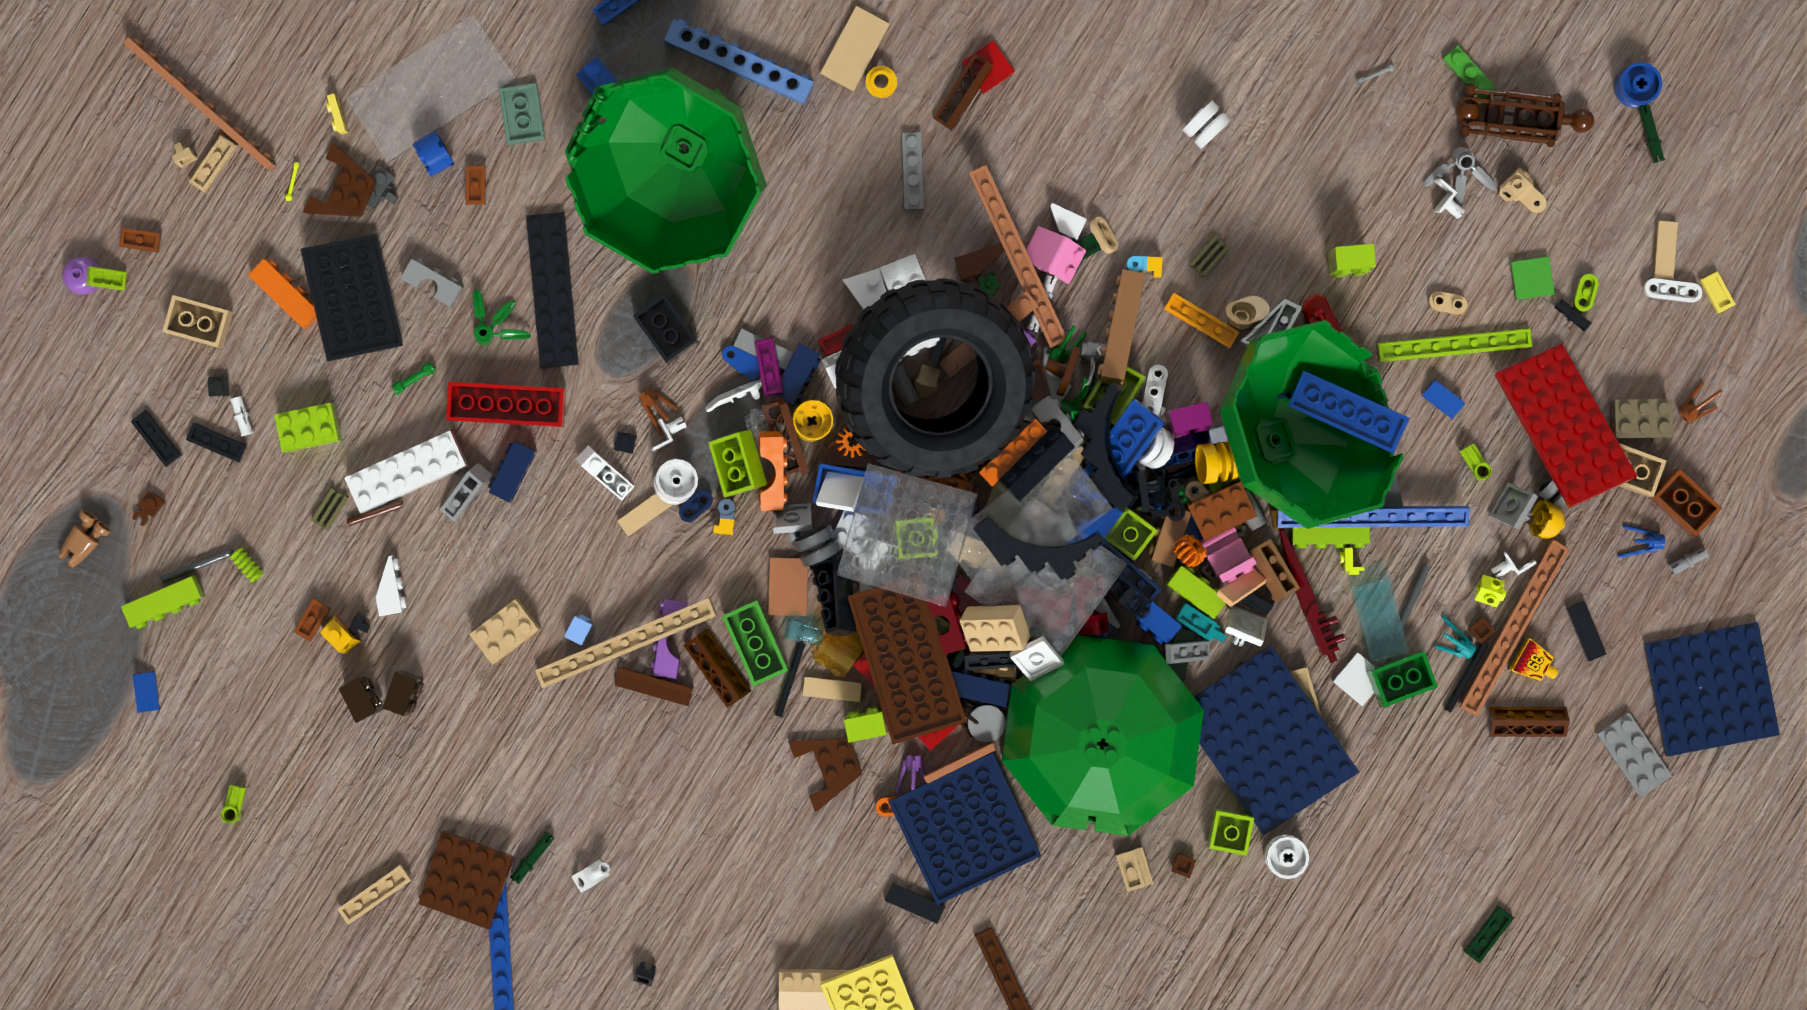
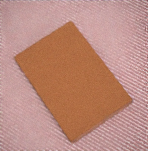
M770 558L768 615L807 616L808 566L804 567L800 558Z

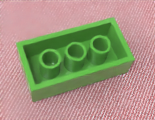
M758 600L722 616L753 686L789 671Z

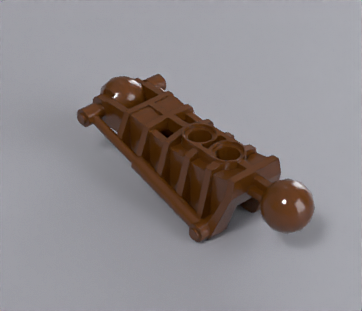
M1468 84L1465 90L1466 96H1462V100L1456 106V115L1459 123L1462 124L1460 128V135L1462 137H1467L1469 134H1479L1509 140L1544 143L1548 147H1553L1561 135L1562 125H1570L1576 132L1586 133L1595 123L1592 112L1587 109H1578L1573 114L1564 113L1565 103L1561 100L1562 95L1558 93L1552 96L1516 91L1503 92L1477 89L1474 84ZM1475 93L1487 94L1488 97H1473V95H1475ZM1494 95H1495V96H1503V98H1502V99H1494ZM1478 102L1486 103L1484 121L1476 120L1480 113ZM1505 106L1515 107L1514 112L1505 111ZM1524 111L1529 112L1527 120H1521V114ZM1547 112V113H1548V119H1547V121L1541 122V121H1540V116H1541V114ZM1504 115L1514 116L1513 124L1503 123ZM1469 125L1484 126V130L1470 129ZM1491 127L1498 128L1499 132L1490 131Z

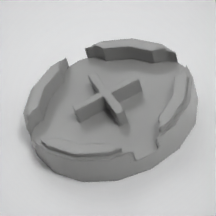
M982 704L971 711L970 715L979 722L975 724L968 719L969 731L976 740L992 742L1003 735L1006 728V718L997 706Z

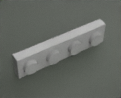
M921 132L902 133L905 210H924Z

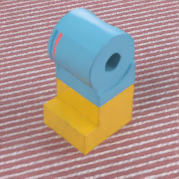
M1132 256L1128 259L1126 268L1135 272H1153V278H1161L1163 258Z

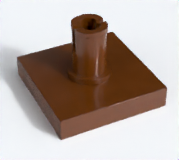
M1073 347L1065 364L1048 358L1045 370L1057 373L1062 377L1056 392L1057 395L1064 396L1081 350L1080 348Z

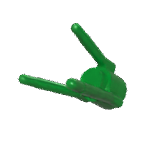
M1073 325L1061 347L1056 345L1055 348H1048L1046 353L1049 356L1047 358L1065 363L1073 347H1077L1087 335V332H1084L1066 352L1064 348L1076 328Z

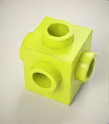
M1483 574L1476 586L1475 600L1497 607L1499 602L1503 601L1506 596V590H1504L1505 581Z

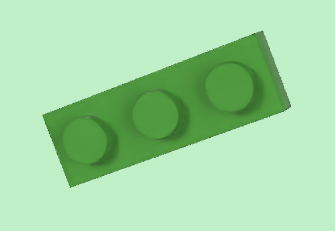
M1459 46L1455 47L1442 59L1465 85L1474 84L1477 89H1496L1494 84ZM1475 93L1476 97L1486 98L1488 96L1487 94Z

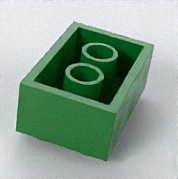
M1425 651L1412 653L1366 671L1379 707L1393 705L1438 687Z

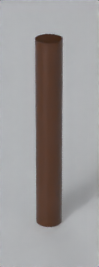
M400 500L348 518L347 523L349 526L403 508L404 506Z

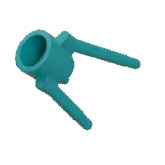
M1442 615L1441 618L1463 640L1458 641L1444 633L1443 636L1457 645L1456 650L1458 651L1439 645L1434 647L1454 654L1459 658L1464 656L1469 659L1475 652L1476 646L1472 644L1471 639L1466 637L1450 620Z

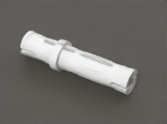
M1046 274L1043 288L1050 300L1053 297L1052 292L1058 278ZM1032 313L1026 329L1038 333L1040 326L1034 313Z

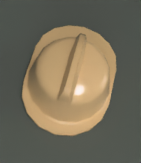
M1249 296L1229 303L1226 306L1229 326H1234L1238 329L1249 328L1253 323L1267 317L1270 310L1269 304L1265 299L1258 296Z

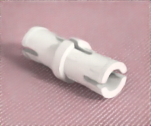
M242 396L230 399L235 413L234 420H237L241 436L252 434L253 431L248 419L250 415L249 412H246Z

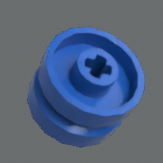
M1643 62L1634 63L1621 71L1614 83L1615 95L1619 102L1631 108H1639L1652 102L1660 94L1662 88V78L1658 70L1651 64Z

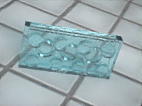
M1387 578L1352 587L1371 662L1409 653L1390 579Z

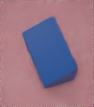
M1433 380L1422 394V397L1451 419L1466 404L1436 380Z
M155 672L134 674L133 682L137 712L160 710Z

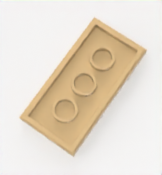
M856 6L820 74L854 92L890 24Z

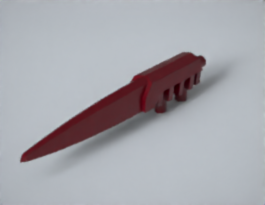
M1281 528L1280 536L1287 566L1300 589L1295 591L1320 654L1327 655L1330 663L1337 661L1334 652L1340 650L1337 644L1345 641V636L1342 633L1334 637L1330 626L1338 623L1336 615L1327 619L1324 611L1319 612V605L1284 529Z

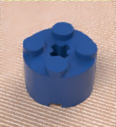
M436 131L413 143L416 153L421 162L424 163L430 177L455 164Z

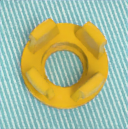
M886 66L874 67L866 76V88L872 96L887 98L894 93L897 87L895 73ZM879 74H883L888 78V85L884 88H878L874 83L875 77Z

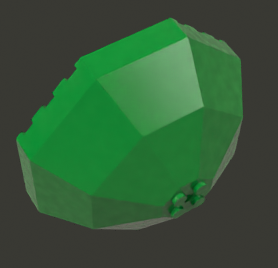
M672 67L597 86L582 114L584 119L578 123L565 150L571 172L566 176L565 180L575 200L574 205L584 225L585 235L652 274L666 269L671 270L684 267L692 263L706 262L718 257H727L734 249L767 187L741 107ZM601 118H607L605 123H600L598 121ZM681 144H687L689 150L683 151Z
M1326 320L1262 335L1251 340L1220 407L1222 424L1242 485L1307 529L1382 508L1387 491H1390L1395 479L1394 474L1397 468L1400 467L1404 457L1402 453L1394 456L1389 451L1289 407L1291 399L1287 400V397L1277 399L1278 395L1290 392L1292 398L1303 371H1307L1389 408L1387 403L1389 399H1387L1385 390L1381 386L1383 383L1380 371L1378 372L1377 368L1364 361L1373 356L1372 352L1352 342V338L1342 331L1338 332L1332 328L1331 324ZM1271 437L1273 439L1276 438L1277 442H1275V445L1272 443Z
M1076 633L1055 649L1063 659V666L1032 681L1023 674L1012 682L1002 762L1052 826L1086 830L1087 823L1095 824V832L1129 836L1194 787L1204 709L1170 664L1166 663V659L1153 643L1095 635H1079V633ZM1102 738L1105 739V742L1109 743L1104 749H1100V745H1097V742H1100Z

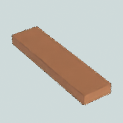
M988 742L922 776L926 783H930L995 751V747L992 742Z

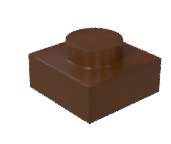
M1481 617L1468 628V631L1479 644L1495 633L1484 617Z
M1177 853L1171 871L1190 878L1196 859Z

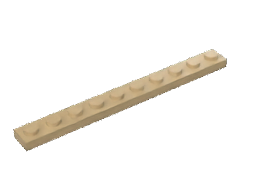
M707 598L535 671L541 687L545 688L714 618L717 614L711 598Z

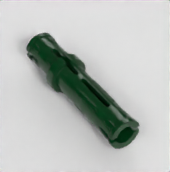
M1645 105L1646 113L1643 106L1639 107L1638 110L1648 141L1646 145L1650 148L1653 163H1658V157L1660 162L1665 160L1661 148L1662 141L1658 137L1651 106Z
M545 831L525 859H521L520 865L510 878L516 881L517 884H520L526 874L533 870V865L555 838Z

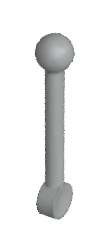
M1389 64L1387 68L1360 78L1357 82L1360 84L1387 71L1392 72L1395 67Z

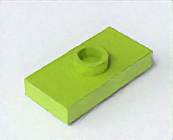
M88 266L86 286L125 291L127 271Z

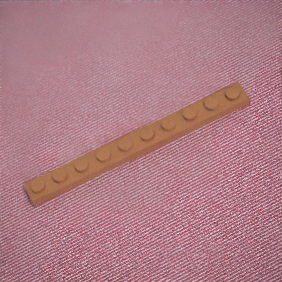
M127 37L123 43L260 164L272 172L276 165L272 163L274 159L266 152L262 154L258 150L259 146L253 140L248 142L243 137L245 133L238 127L233 129L229 125L231 121L223 114L221 116L214 112L216 108L208 101L205 104L200 100L202 96L196 90L192 89L190 91L186 87L188 83L180 76L175 78L171 74L173 70L165 63L163 65L157 62L159 58L151 51L147 53L143 50L144 45L136 38L132 40Z
M987 165L968 173L1023 292L1028 290L1039 304L1033 310V313L1049 347L1052 348L1062 343L1066 335Z
M1551 540L1461 702L1460 708L1476 717L1478 716L1568 554L1569 548L1555 540Z

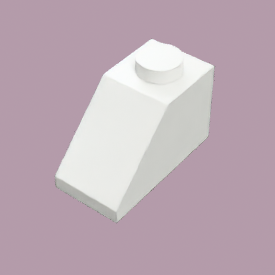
M1052 203L1049 209L1058 233L1076 242L1087 219Z

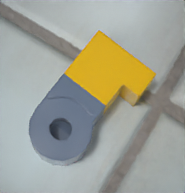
M723 499L718 505L720 522L719 526L714 525V534L733 535L736 508L734 502L730 499Z

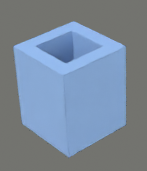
M582 614L580 617L574 616L564 637L583 645L593 626L590 623L591 619Z

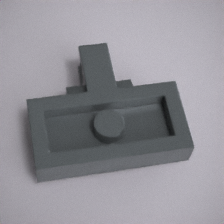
M378 166L371 176L377 183L367 204L373 209L379 201L384 202L387 199L392 204H395L399 199L390 193L393 189L390 185L396 177Z

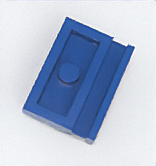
M595 57L576 74L592 94L597 86L617 81L598 57Z

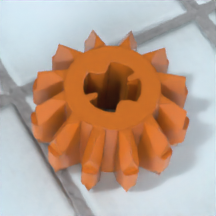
M844 427L843 430L846 434L838 433L843 440H836L838 444L843 443L838 450L841 451L846 448L844 456H847L848 452L851 451V458L855 456L854 451H857V454L861 456L862 453L859 448L862 447L859 443L856 446L853 445V447L849 446L847 439L849 437L852 438L853 434Z
M1186 534L1182 536L1174 545V553L1181 560V563H1185L1187 567L1191 566L1194 568L1198 566L1207 556V550L1203 547V543H1200L1199 539H1195L1193 535L1189 536Z

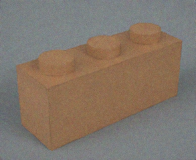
M1178 508L1174 510L1175 515L1179 514ZM1186 511L1184 518L1180 521H1172L1168 516L1160 517L1163 522L1161 527L1157 526L1156 530L1158 531L1154 535L1157 540L1155 545H1151L1148 553L1151 556L1150 560L1174 567L1177 555L1174 553V545L1184 536L1191 512Z
M1271 539L1248 551L1257 563L1255 565L1257 571L1267 579L1265 584L1276 602L1300 589Z

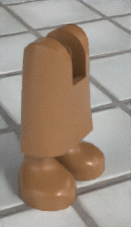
M83 509L79 513V518L82 520L81 526L74 525L58 554V557L63 560L72 552L74 555L68 562V565L72 568L81 563L99 544L97 539L100 536H108L111 532V529L104 522L97 521L98 518ZM94 525L92 532L87 535L88 530Z

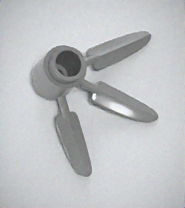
M1466 147L1455 149L1452 154L1453 162L1449 165L1442 164L1424 181L1425 187L1435 183V179L1445 176L1450 172V168L1456 164L1461 169V173L1456 176L1455 191L1457 192L1455 199L1459 206L1463 203L1467 176L1464 175V170L1472 169L1471 173L1487 188L1496 190V185L1490 176L1480 166H1474L1475 157Z
M1087 342V344L1082 343L1080 358L1090 362L1091 369L1086 382L1087 386L1090 385L1093 379L1095 362H1097L1092 392L1100 378L1098 370L1100 363H1103L1105 359L1101 355L1103 346L1106 345Z

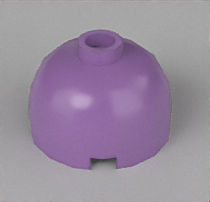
M77 257L68 261L62 272L65 286L73 293L79 295L95 292L99 287L86 286L88 266L101 268L96 261L88 257Z

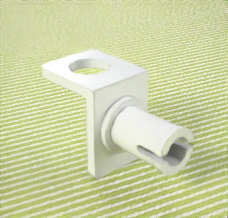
M1435 179L1434 182L1445 190L1447 194L1436 206L1434 212L1441 213L1446 209L1456 219L1462 216L1460 213L1463 214L1465 209L1453 201V197L1457 192L1442 179Z
M682 417L668 424L664 423L662 418L658 419L657 422L667 441L651 449L652 452L672 443V434L686 428L685 422L677 425L684 421Z
M1503 551L1506 557L1505 561L1491 570L1495 577L1499 579L1511 570H1515L1517 575L1535 565L1536 561L1533 559L1517 569L1507 552Z
M597 860L582 871L574 874L572 879L579 891L583 892L608 877L610 867L607 863ZM578 878L583 880L584 886L579 882Z

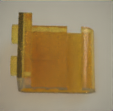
M857 626L855 633L846 636L827 634L812 658L819 665L831 670L835 676L844 678L863 651Z

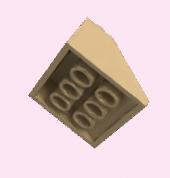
M780 969L779 1010H831L820 982L851 970Z

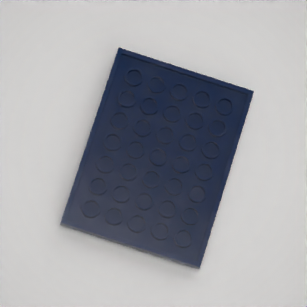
M1272 645L1194 696L1204 709L1199 744L1249 816L1254 817V823L1263 836L1359 773L1356 765Z

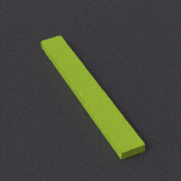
M1530 328L1377 343L1379 362L1532 347Z

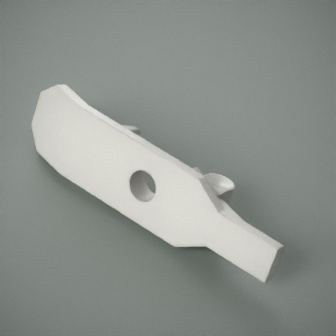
M761 379L751 381L718 395L705 407L706 411L710 412L717 406L730 401L734 403V397L741 398L748 391L751 392L754 399H759L760 393L758 389L762 386Z

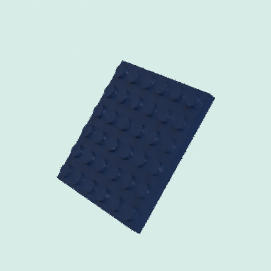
M1758 622L1643 643L1666 757L1780 735Z
M993 752L930 783L922 784L914 790L888 800L937 905L1041 857Z

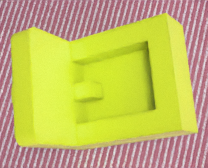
M1342 548V552H1339V562L1343 564V571H1348V575H1360L1359 571H1364V567H1353V548Z

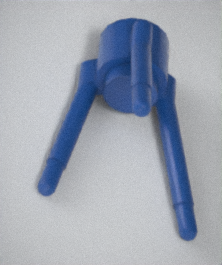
M1623 525L1625 529L1650 535L1646 539L1634 540L1635 543H1646L1647 547L1650 548L1619 554L1617 557H1629L1648 552H1657V549H1664L1665 536L1664 534H1658L1657 531Z

